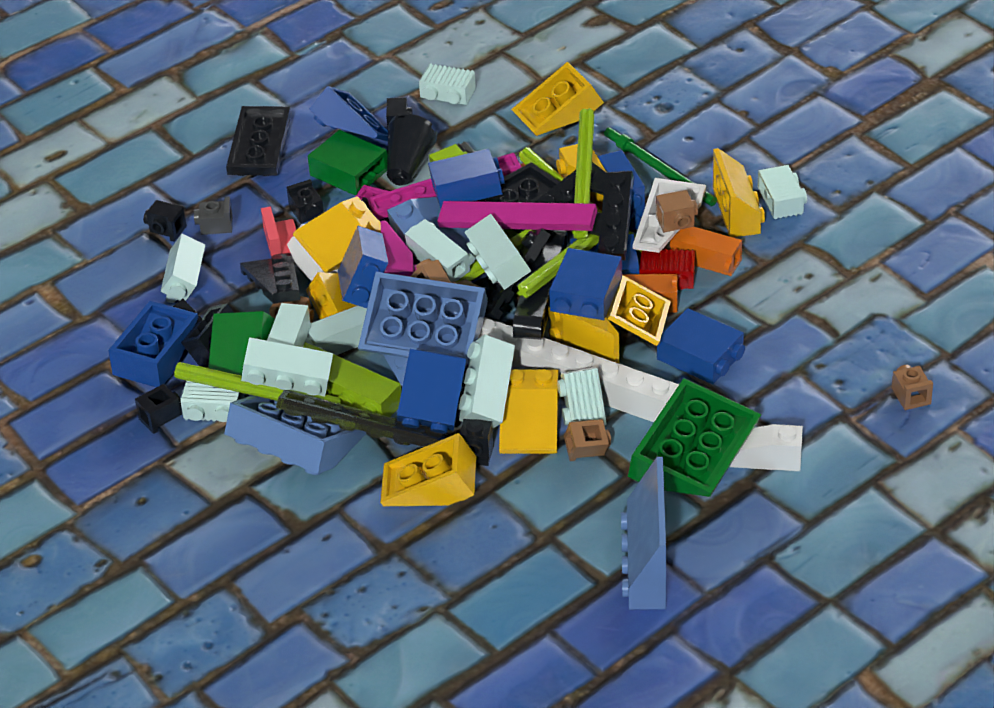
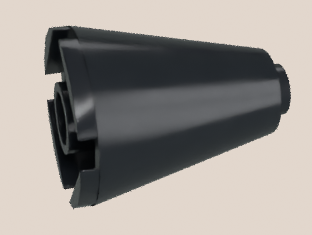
M405 114L403 118H398L397 115L389 123L387 177L395 185L409 184L436 144L437 130L434 131L431 128L432 123L421 116Z

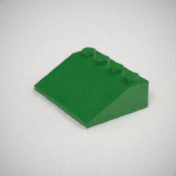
M683 378L632 454L628 477L640 482L656 457H663L664 491L711 497L758 423L761 414Z

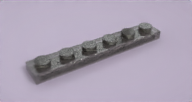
M284 390L281 393L276 408L284 410V413L291 416H309L315 422L339 424L341 429L349 431L358 429L365 431L368 436L374 438H382L384 436L394 439V442L400 445L414 444L423 448L449 437L448 432L446 434L431 431L429 427L419 425V428L405 427L401 421H397V419L290 390Z

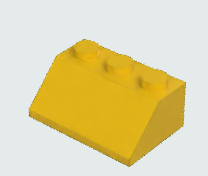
M719 148L713 149V192L717 198V204L728 235L734 238L761 234V223L765 222L763 207H759L757 191H753L751 175H747L744 166Z

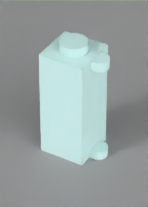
M424 219L405 233L406 245L413 253V256L420 262L426 259L431 261L439 260L451 282H456L470 272V265L474 263L475 257L471 253L468 254L438 230L433 222Z
M184 234L180 235L170 249L160 291L167 294L166 300L170 303H174L176 300L180 301L181 299L186 301L197 286L205 244Z
M281 303L267 341L303 347L311 327L308 305Z
M355 306L310 323L311 327L305 342L334 355L358 347L367 308Z

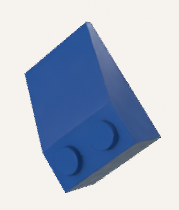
M327 86L309 108L315 114L314 119L323 127L328 125L335 130L339 128L388 141V129L347 91Z
M149 301L108 350L112 374L153 387L165 384L175 372V367L179 363L185 349L181 342L194 328L198 320V313Z

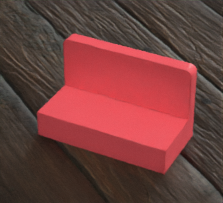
M271 206L261 208L263 229L271 257L276 254L292 256L287 244L296 230L294 220L289 219L275 222Z

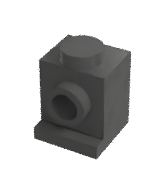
M230 196L225 197L224 201L200 202L199 209H194L195 225H200L201 235L232 233L233 215Z

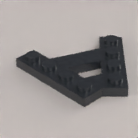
M592 162L590 193L595 192L604 196L602 213L597 212L593 229L588 231V233L599 236L598 253L620 256L622 260H626L634 181L632 171L605 172ZM576 170L533 203H574ZM513 229V230H515L517 233H520V232H522V231L525 230V229Z

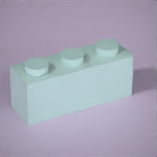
M489 214L465 231L470 240L466 245L493 284L498 281L505 290L531 272L492 214Z
M483 335L471 343L467 352L469 364L463 377V383L465 384L464 394L461 396L458 405L459 410H461L459 421L463 422V419L492 421V429L503 422L515 345L488 335Z
M249 337L241 381L325 397L333 353Z

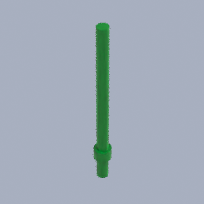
M611 127L604 131V135L615 142L619 149L624 152H630L670 180L693 183L636 145L634 140L626 134L621 135ZM705 191L703 202L712 207L716 204L717 198Z

